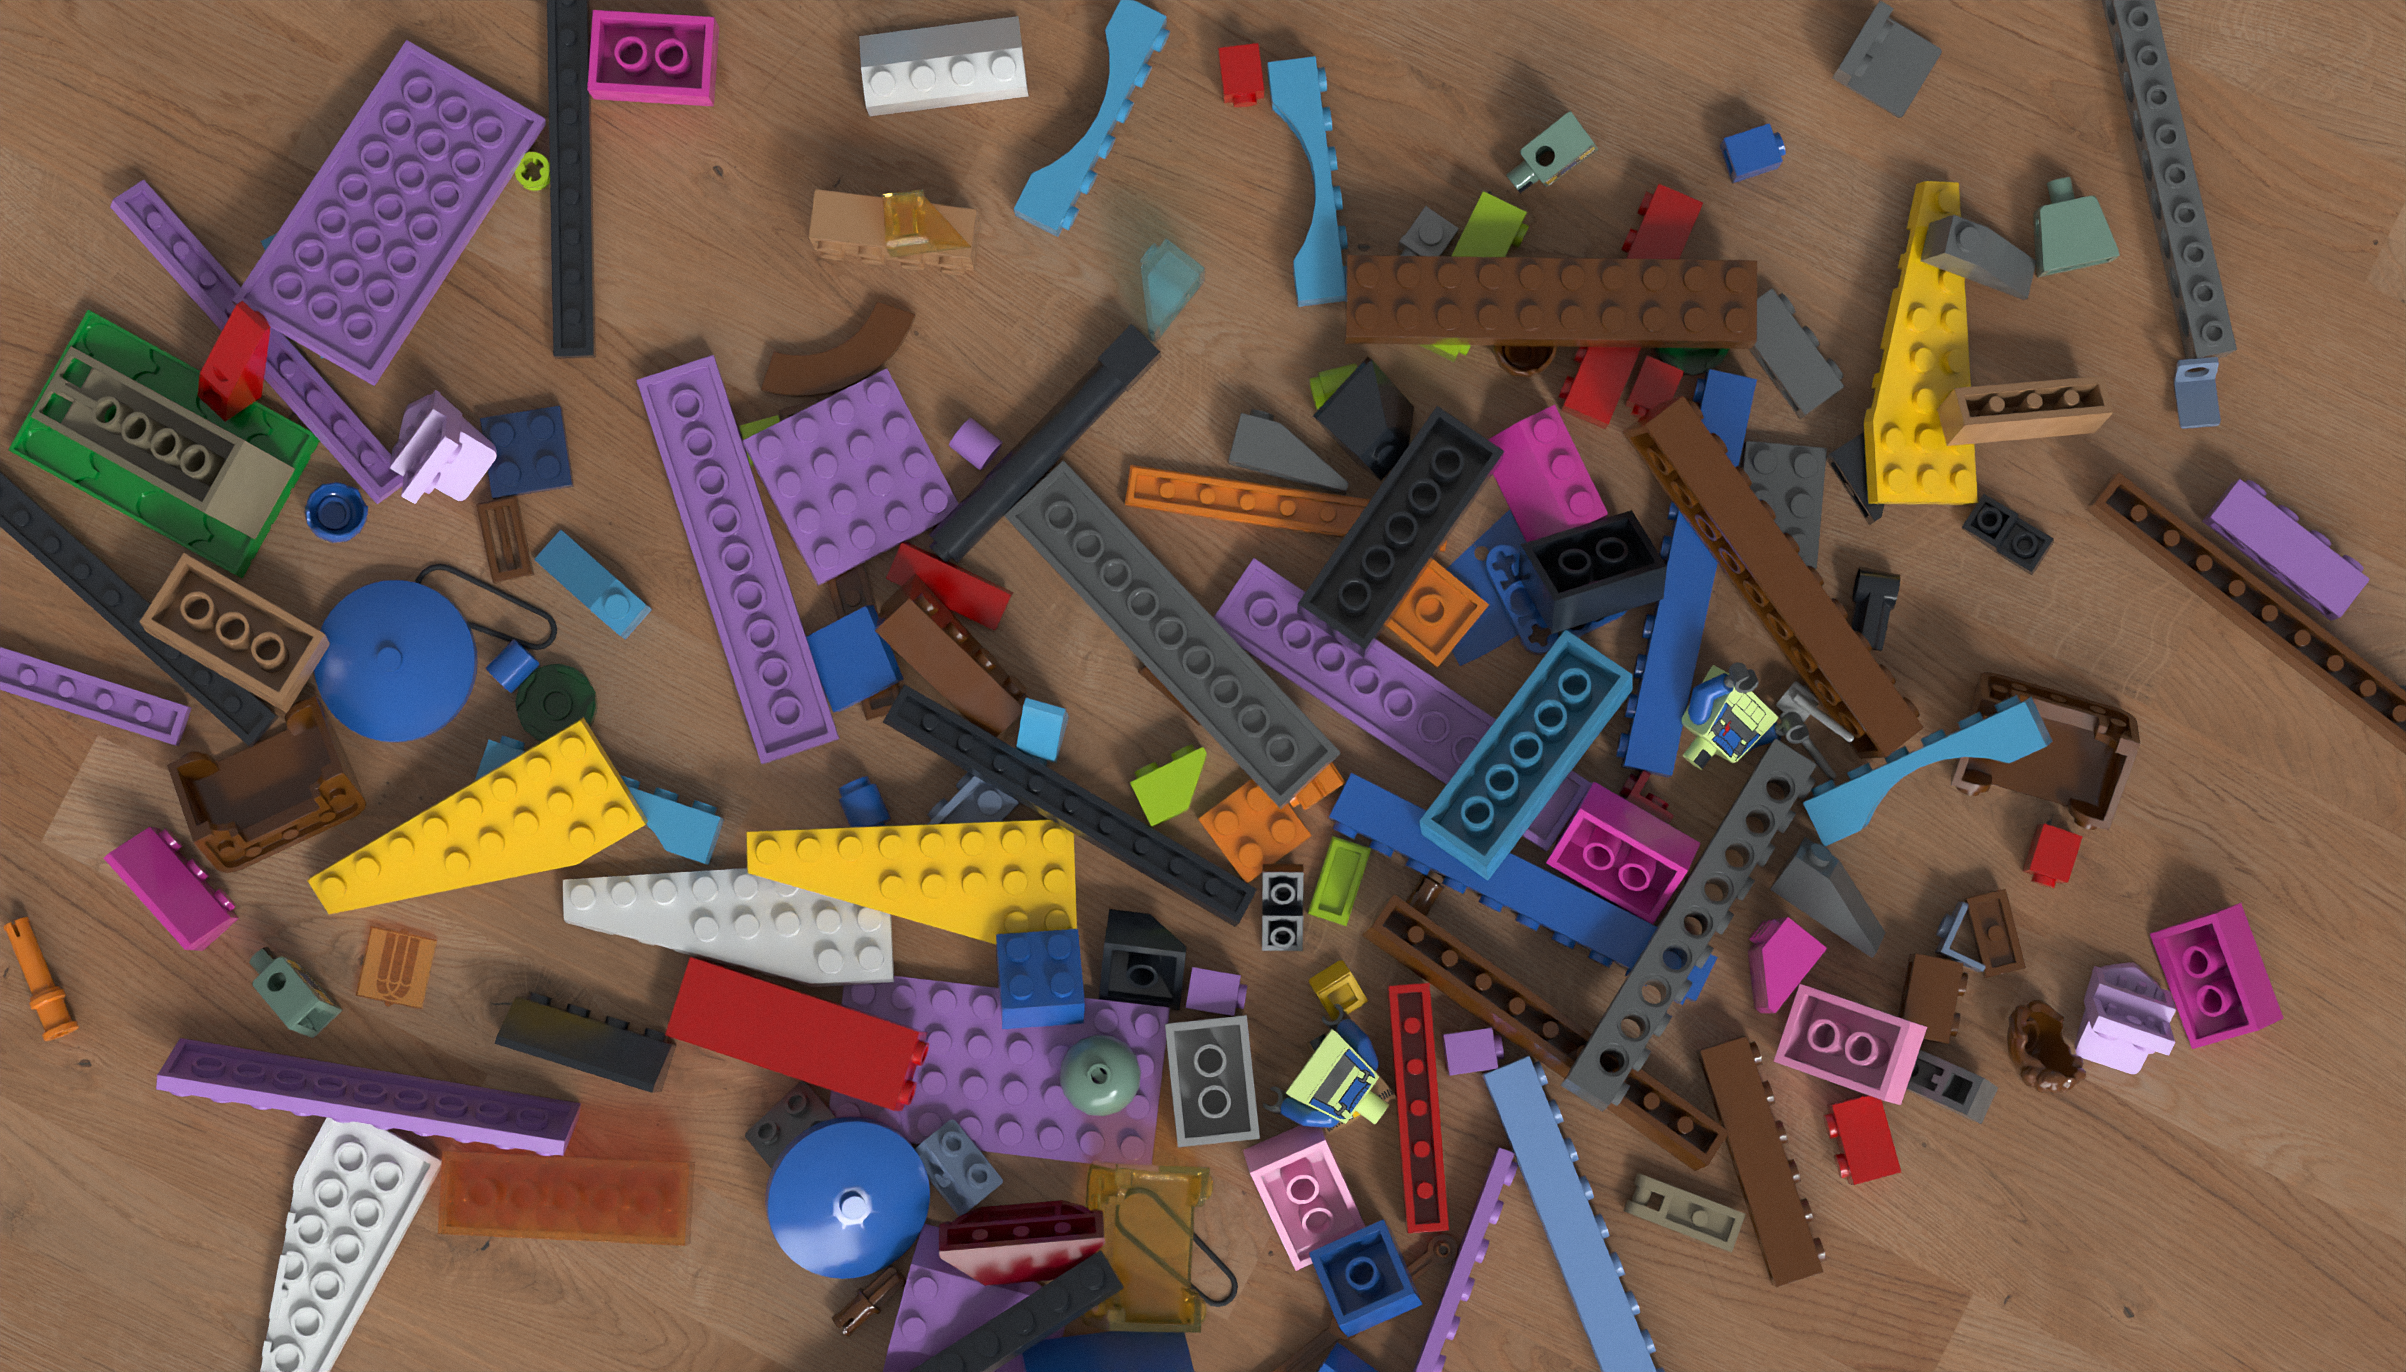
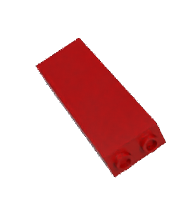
M690 957L665 1033L666 1036L893 1111H903L904 1105L909 1106L911 1104L917 1087V1082L912 1081L917 1065L922 1066L929 1050V1043L925 1042L928 1032L695 957Z

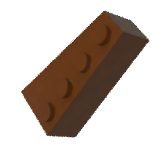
M916 573L882 604L875 632L972 724L998 737L1022 714L1025 698H1028L1024 685L1015 676H1009L1002 669L995 657L981 646Z

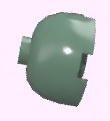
M1096 1034L1080 1039L1068 1049L1061 1062L1059 1080L1065 1097L1075 1108L1088 1115L1107 1116L1120 1112L1133 1101L1140 1088L1141 1068L1136 1054L1127 1043L1114 1036ZM1100 1068L1105 1069L1107 1074H1104ZM1093 1077L1099 1081L1098 1084L1093 1081Z

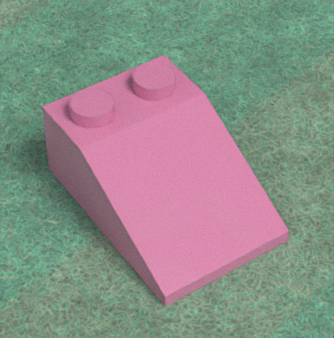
M1300 1125L1243 1150L1250 1175L1296 1271L1313 1264L1309 1252L1366 1227L1322 1127Z

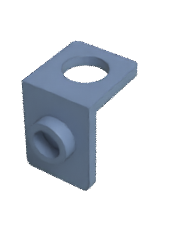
M2218 357L2177 361L2173 383L2180 428L2212 427L2220 424L2221 418L2215 382L2219 365ZM2192 368H2206L2198 372H2187V370Z
M1958 902L1952 915L1946 913L1939 924L1936 936L1941 939L1935 953L1952 961L1964 963L1965 967L1976 972H1983L1986 967L1985 965L1949 949L1969 906L1965 902Z

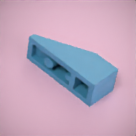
M562 530L553 537L534 559L580 602L625 640L652 610Z
M1025 698L1016 749L1045 766L1047 761L1057 763L1069 720L1066 709Z

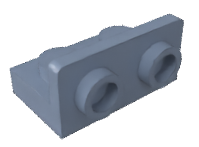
M967 772L956 784L960 791L949 802L943 798L930 810L927 816L931 821L928 824L1003 821L1020 803Z
M954 1119L949 1120L915 1148L924 1164L928 1179L958 1216L967 1213L1003 1183L1000 1175Z

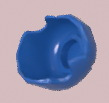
M333 482L320 485L309 495L304 514L310 530L318 538L330 543L347 542L361 532L367 521L368 506L358 489L343 483Z

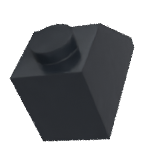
M1863 432L1830 453L1826 460L1867 523L1871 525L1882 517L1884 504H1868L1865 438Z

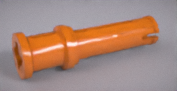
M23 917L14 920L15 924L10 922L4 925L3 928L7 932L32 993L29 1005L32 1010L37 1011L45 1030L42 1034L44 1041H51L77 1030L79 1025L77 1021H72L63 1000L66 996L64 989H61L60 986L56 987L29 923V918Z

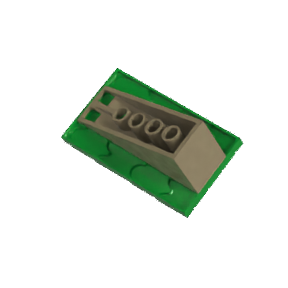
M87 310L8 451L243 579L251 565L252 559L255 558L271 529V525L277 519L291 494L290 491L295 487L320 440L311 431L256 401L225 422L197 396L200 370L94 312Z

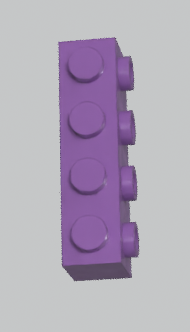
M2239 479L2231 483L2202 522L2327 619L2332 621L2340 618L2370 580L2361 573L2364 570L2363 566L2348 555L2339 556L2329 548L2331 542L2318 531L2311 530L2308 532L2297 523L2299 517L2289 508L2283 505L2278 507L2264 498L2267 495L2265 490L2251 480L2244 482Z

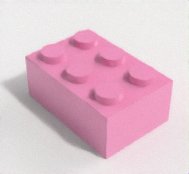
M1800 984L1774 1062L1883 1101L1901 1105L1927 1027Z

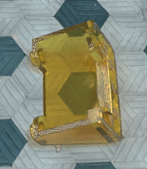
M1096 1160L1091 1163L1087 1174L1085 1207L1090 1210L1098 1209L1103 1211L1105 1244L1098 1251L1102 1250L1125 1288L1081 1315L1085 1325L1107 1331L1201 1333V1323L1206 1318V1302L1200 1297L1198 1291L1190 1289L1195 1207H1202L1206 1200L1212 1196L1213 1180L1209 1175L1210 1167Z

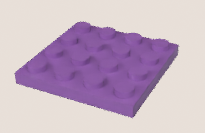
M887 368L742 442L817 586L898 546L903 541H907L939 525L958 505L953 492Z

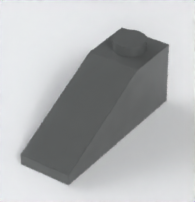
M1956 215L1929 223L1921 256V262L2022 300L2028 299L2036 266V260L1988 227Z
M1251 409L1250 415L1241 413L1229 456V465L1346 495L1349 483L1281 423L1274 422L1273 414Z
M1804 837L1779 870L1770 890L1873 958L1886 932L1840 860L1831 855L1830 851L1823 845L1814 843Z
M1919 1050L1906 1090L1982 1124L1998 1087L1977 1074Z

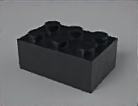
M1632 510L1520 544L1518 577L1552 634L1664 599L1667 566Z

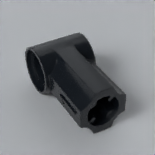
M1860 566L1853 588L1852 602H1855L1850 626L1854 632L1858 631L1864 635L1873 651L1881 652L1888 628L1890 610L1894 609L1898 597L1901 577L1900 574Z

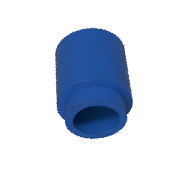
M868 776L849 782L838 789L842 797L839 799V802L850 827L885 826V823L891 820L877 785L871 784Z

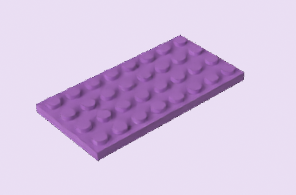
M406 40L233 298V305L236 306V304L243 300L253 311L262 313L271 328L375 386L513 176L525 153H528L545 127V118Z
M894 976V982L844 985L842 1005L928 1032L925 1042L929 1043V1050L922 1066L917 1065L912 1080L917 1082L915 1095L909 1106L904 1105L903 1111H893L832 1090L829 1109L837 1118L865 1117L885 1123L901 1133L910 1143L921 1144L949 1120L954 1119L979 1151L1151 1171L1166 1045L1165 1024H1168L1170 1008L1084 998V1024L1002 1029L999 988ZM1096 1034L1114 1036L1127 1043L1136 1054L1141 1068L1140 1088L1133 1101L1120 1112L1107 1116L1088 1115L1075 1108L1065 1097L1059 1080L1061 1062L1068 1049L1080 1039ZM1100 1068L1104 1074H1107L1105 1069ZM1093 1077V1081L1098 1084L1099 1081Z

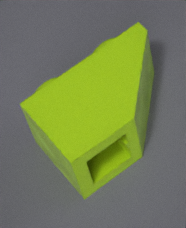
M1190 744L1171 754L1173 762L1160 768L1156 762H1153L1134 772L1137 779L1131 781L1130 784L1152 828L1189 810L1207 757L1204 747L1195 750L1193 744Z

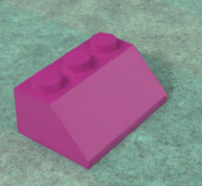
M1555 405L1517 422L1488 439L1505 451L1502 462L1493 473V476L1526 542L1607 517L1608 512Z
M148 827L109 852L103 858L184 950H205L239 919L232 911L236 907L234 901L220 888L215 892L205 880L209 877L208 872L194 858L188 861L178 850L182 847L181 842L167 828L161 831L159 828Z
M2241 903L2150 933L2192 1049L2258 1031L2284 1019Z
M1789 917L1763 920L1749 937V940L1754 943L1748 950L1754 1008L1760 1013H1776L1827 949Z

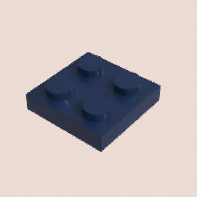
M561 406L480 418L482 434L497 449L496 459L488 469L493 499L574 487Z

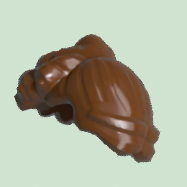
M2033 1000L2027 1005L2017 1006L2009 1016L2007 1051L2010 1060L2020 1070L2019 1076L2026 1086L2033 1087L2041 1093L2045 1091L2066 1093L2075 1084H2079L2081 1080L2086 1078V1071L2082 1068L2084 1064L2083 1058L2076 1054H2071L2069 1045L2065 1043L2062 1037L2064 1017L2046 1002Z

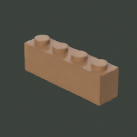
M2104 376L1954 388L1937 409L1947 446L2096 433L2114 413Z

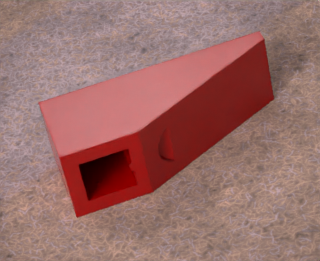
M243 300L236 304L199 376L197 396L225 422L261 398L271 326H269L267 319L262 313L253 311Z

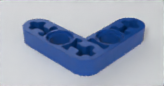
M1502 544L1495 546L1485 558L1484 566L1486 573L1524 649L1534 655L1546 654L1558 640V632L1549 635L1545 639L1546 646L1541 647L1538 642L1531 644L1528 637L1533 633L1532 626L1537 625L1540 630H1545L1548 626L1533 602L1532 606L1525 611H1518L1512 607L1510 603L1511 593L1516 589L1525 588L1521 581L1512 583L1506 590H1503L1500 583L1507 582L1508 578L1502 569L1495 571L1493 565L1497 561L1496 554L1502 553L1504 558L1511 556L1514 562L1510 565L1509 569L1513 578H1515L1519 572L1520 553L1510 545ZM1627 610L1604 617L1598 622H1595V620L1588 622L1579 630H1572L1570 628L1566 630L1579 638L1619 619Z

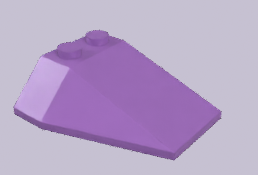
M924 1224L911 1262L883 1372H909L1039 1290L1042 1286L1036 1282L987 1286L981 1284L940 1258L939 1227ZM1065 1326L1045 1339L1061 1338ZM1021 1354L993 1372H1024Z

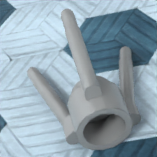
M1795 681L1776 704L1783 711L1779 717L1781 720L1788 712L1798 713L1803 723L1812 715L1848 742L1854 740V736L1817 708L1819 705L1817 703L1818 700L1807 685L1803 686L1798 681ZM1808 737L1807 740L1802 742L1803 746L1827 777L1835 779V772Z

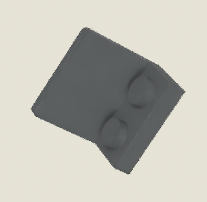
M1880 0L1832 79L1897 118H1902L1941 55L1942 50L1890 19L1889 15L1894 8Z
M800 1081L745 1133V1138L772 1169L780 1153L795 1137L820 1122L837 1117L808 1083Z

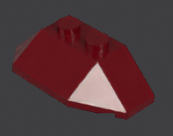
M1064 1200L980 1207L960 1215L952 1222L946 1221L939 1224L940 1258L985 1286L1054 1280L1094 1255L1105 1244L1103 1211L1098 1209L1090 1210L1083 1205Z

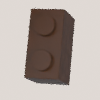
M1914 953L1909 954L1898 1017L1926 1026L1927 1029L1923 1040L1949 1044L1950 1036L1956 1037L1958 1033L1960 1013L1955 1012L1958 996L1963 997L1965 994L1968 973L1962 972L1964 963Z

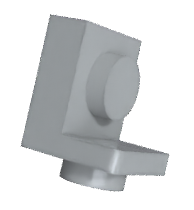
M1425 206L1406 235H1403L1399 241L1398 248L1403 251L1400 256H1441L1457 234L1459 228Z

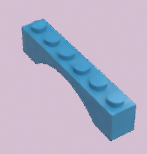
M1120 0L1105 29L1110 73L1106 95L1098 116L1085 136L1067 154L1051 165L1031 174L1014 207L1016 217L1056 237H1059L1063 228L1068 231L1070 230L1079 212V209L1074 206L1081 192L1087 195L1096 180L1098 173L1092 171L1099 157L1106 159L1114 145L1116 137L1112 136L1111 133L1117 121L1124 124L1134 104L1129 98L1135 86L1140 88L1144 86L1152 69V66L1147 63L1153 51L1155 50L1160 53L1169 37L1170 31L1165 29L1167 26V16L1135 0Z
M1316 56L1267 62L1272 110L1287 123L1299 140L1309 161L1314 181L1315 207L1312 224L1302 248L1293 261L1297 306L1302 307L1346 301V266H1343L1341 250L1348 249L1345 225L1338 226L1336 211L1343 210L1340 186H1332L1331 171L1338 170L1335 146L1327 147L1325 131H1332L1330 107H1322L1320 92L1327 91L1325 67L1317 68Z
M2018 695L2012 696L1994 705L1997 712L1983 718L1980 712L1958 721L1960 729L1953 733L1945 735L1944 730L1940 729L1921 738L1923 746L1909 752L1907 747L1903 746L1896 749L1888 757H1884L1886 763L1872 769L1870 763H1866L1847 772L1850 778L1848 781L1836 786L1833 779L1812 788L1813 797L1803 802L1823 846H1828L1865 828L1888 791L1904 776L1920 767L1940 760L1960 757L1989 758L2011 763L2047 747L2053 741L2032 697L2020 702Z
M503 735L500 743L488 740L475 780L525 752L523 751L525 743ZM620 775L648 820L647 826L656 834L664 849L709 865L725 820L715 815L717 807L694 800L692 807L677 803L679 795L656 787L654 794L638 790L640 781Z

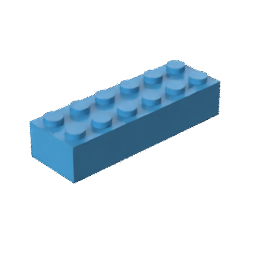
M1564 630L1420 819L1422 835L1488 881L1633 690L1632 674L1569 631Z

